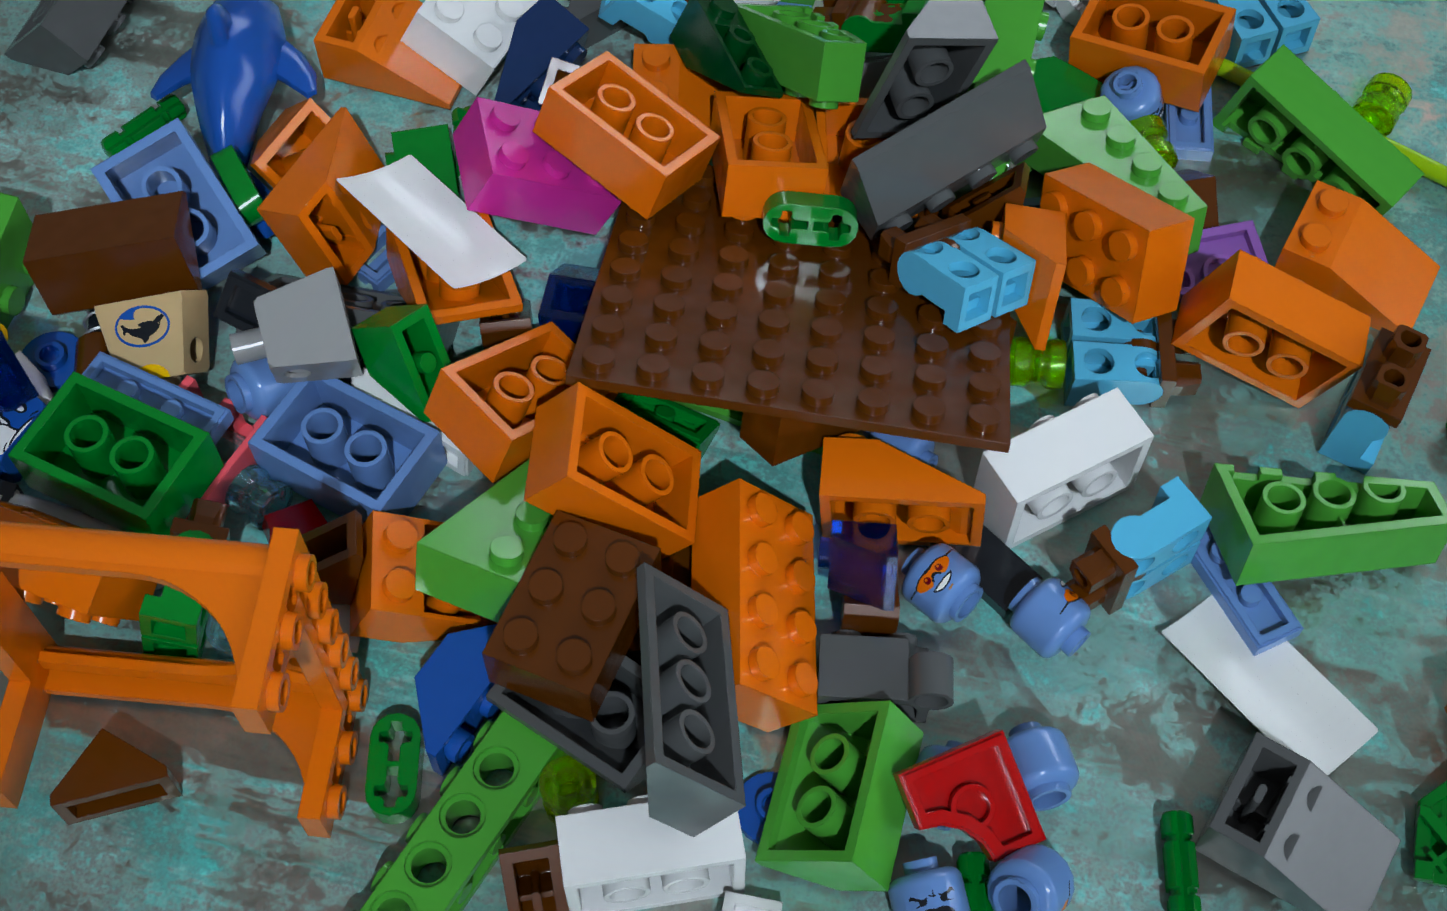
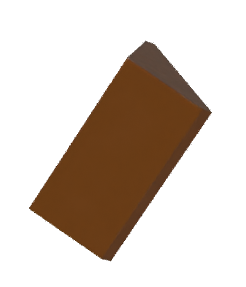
M185 191L40 214L34 217L23 264L52 315L57 316L95 309L94 306L174 291L202 290Z

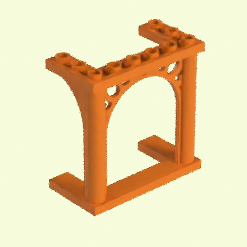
M0 521V567L131 578L168 586L195 600L211 614L224 631L234 661L58 646L0 570V670L9 679L0 707V807L18 809L51 694L207 708L233 712L244 732L269 735L273 732L284 742L295 757L304 781L297 819L308 836L331 838L334 819L341 820L346 808L347 788L346 785H342L345 766L353 765L356 758L358 735L356 731H353L356 712H364L366 708L368 680L363 679L361 676L359 659L352 655L349 648V635L343 633L341 629L338 609L332 608L328 598L327 583L321 582L317 572L316 557L314 554H309L299 529L274 527L270 544Z

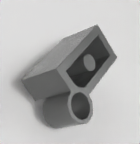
M848 629L837 630L831 634H820L817 655V704L891 700L912 722L926 723L929 710H942L954 704L953 658L943 652L929 651L928 648L918 647L916 636L903 632L892 633L886 637L863 636L860 632Z

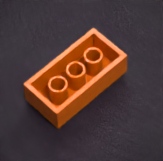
M738 478L698 497L695 543L692 544L691 589L728 609L738 721L765 732H771L818 716L813 515Z

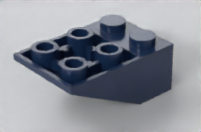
M538 0L516 21L494 101L540 111L542 105L538 104V100L551 57L580 65L587 55V50L584 47L590 29L556 0Z

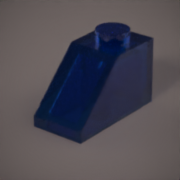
M832 520L831 537L820 536L818 569L828 570L827 588L880 610L894 611L898 569L897 524Z

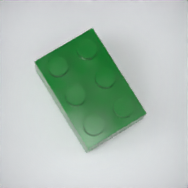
M73 371L8 454L29 487L121 531L170 535V528L174 517L182 519L188 517L193 500L196 498L200 499L224 466L210 433Z

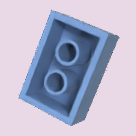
M179 118L174 119L90 169L111 202L177 191L186 192L202 290H208L228 278L231 270L236 268L241 270L267 254L190 132Z
M339 379L296 382L248 441L249 448L262 475L309 500L312 499L313 502L339 516L356 510L362 515V524L373 510L409 516L447 464L440 431Z

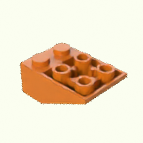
M336 0L314 38L324 78L451 110L462 88L459 83L400 41L416 12L423 4L419 0Z
M340 107L257 208L259 214L305 276L325 268L334 267L339 284L342 285L350 283L374 252L381 221L336 179L360 175L384 167L346 107Z
M375 510L371 512L362 524L363 561L350 605L349 636L399 643L443 640L449 633L497 624V622L415 590L417 542L444 522Z

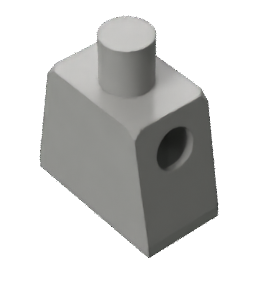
M334 267L325 268L257 297L253 304L259 327L229 334L231 348L237 365L267 358L269 368L278 383L350 378L363 375L354 337L350 330L351 325Z

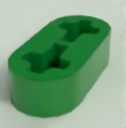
M232 144L210 155L223 183L247 224L253 227L264 221L257 211V208L264 199Z
M780 191L771 195L765 201L763 207V227L766 234L774 241L823 247H842L849 244L857 235V209L849 199L837 195ZM782 211L792 212L789 223L779 222ZM833 216H842V221L839 222L838 227H829V222H831Z
M394 713L381 718L373 727L369 742L365 784L366 801L375 818L391 825L400 824L412 818L418 810L421 799L424 738L416 721L406 714ZM404 731L406 739L411 742L401 744L399 761H393L390 747L385 742L394 740L395 732ZM391 776H398V784L402 793L406 794V796L397 797L395 806L387 807L383 797H379V795L388 794L391 787Z

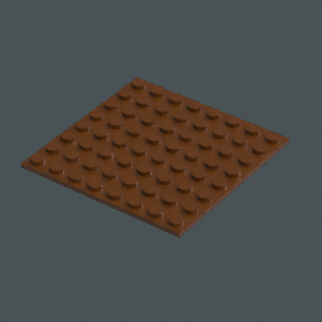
M708 165L700 181L648 220L631 209L626 203L621 202L569 363L565 384L574 385L580 382L589 388L1008 453L1010 448V312L996 318L991 316V319L984 323L956 333L943 324L945 314L943 309L923 295L914 296L908 293L904 287L898 289L888 282L891 265L878 256L880 236L871 241L859 221L856 237L849 244L842 247H823L774 241L764 230L763 218L741 221L733 217H722L714 168ZM926 208L918 213L917 218H912L914 223L904 232L914 231V225L918 222L919 218L930 214L928 209ZM942 209L933 214L941 218ZM833 216L831 222H829V227H838L839 222L842 221V216ZM779 219V222L781 223H789Z

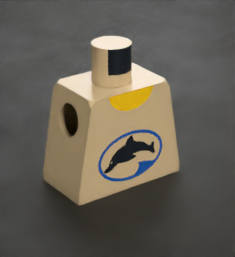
M180 290L94 306L110 356L177 386L182 382L181 376L208 371L210 362L207 290Z

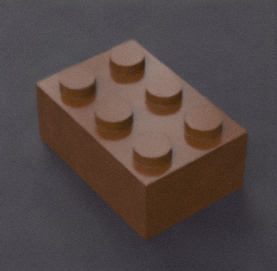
M556 510L482 652L489 681L594 722L639 628L637 567L645 562L662 572L661 548Z

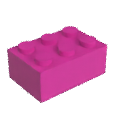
M477 97L452 134L467 210L596 235L621 204L622 200L592 179L586 172L533 132L540 111Z

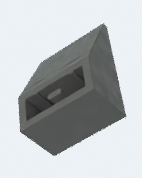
M1257 732L1240 755L1195 845L1196 851L1302 911H1369L1401 840L1312 761Z

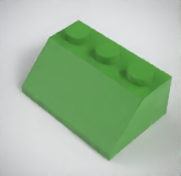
M891 700L817 704L818 716L791 724L755 861L761 866L838 891L888 892L907 810L893 773L916 763L924 732Z

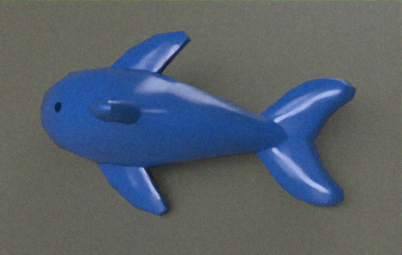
M216 0L206 10L196 30L192 48L182 54L159 76L150 94L151 98L158 101L177 89L191 84L198 121L209 157V164L227 190L210 155L232 144L247 168L261 117L277 82L280 81L308 99L317 94V75L305 55L286 41L284 22L279 6L272 0ZM248 170L263 199H265L271 191ZM265 220L250 227L259 238L268 239L274 235Z

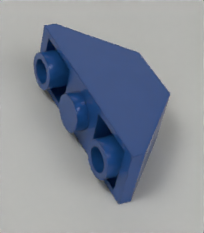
M497 624L447 634L414 677L426 753L433 771L442 777L452 763L457 765L468 755L475 740L473 734L485 718L491 720L501 710L486 700V694L495 683L490 682L482 656V652Z

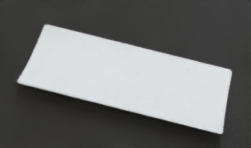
M407 155L390 165L371 172L336 179L454 289L490 280L526 261V257L476 212L468 211L466 203L412 155Z
M1210 595L1189 613L1162 630V634L1264 736L1312 761L1326 775L1333 772L1378 732V728L1288 641L1253 656L1213 595Z

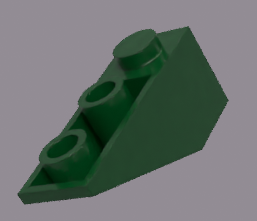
M733 0L688 1L670 34L685 66L740 93L782 98L784 91L775 77L772 67L768 64L759 48L755 36L749 30L739 12L737 4Z

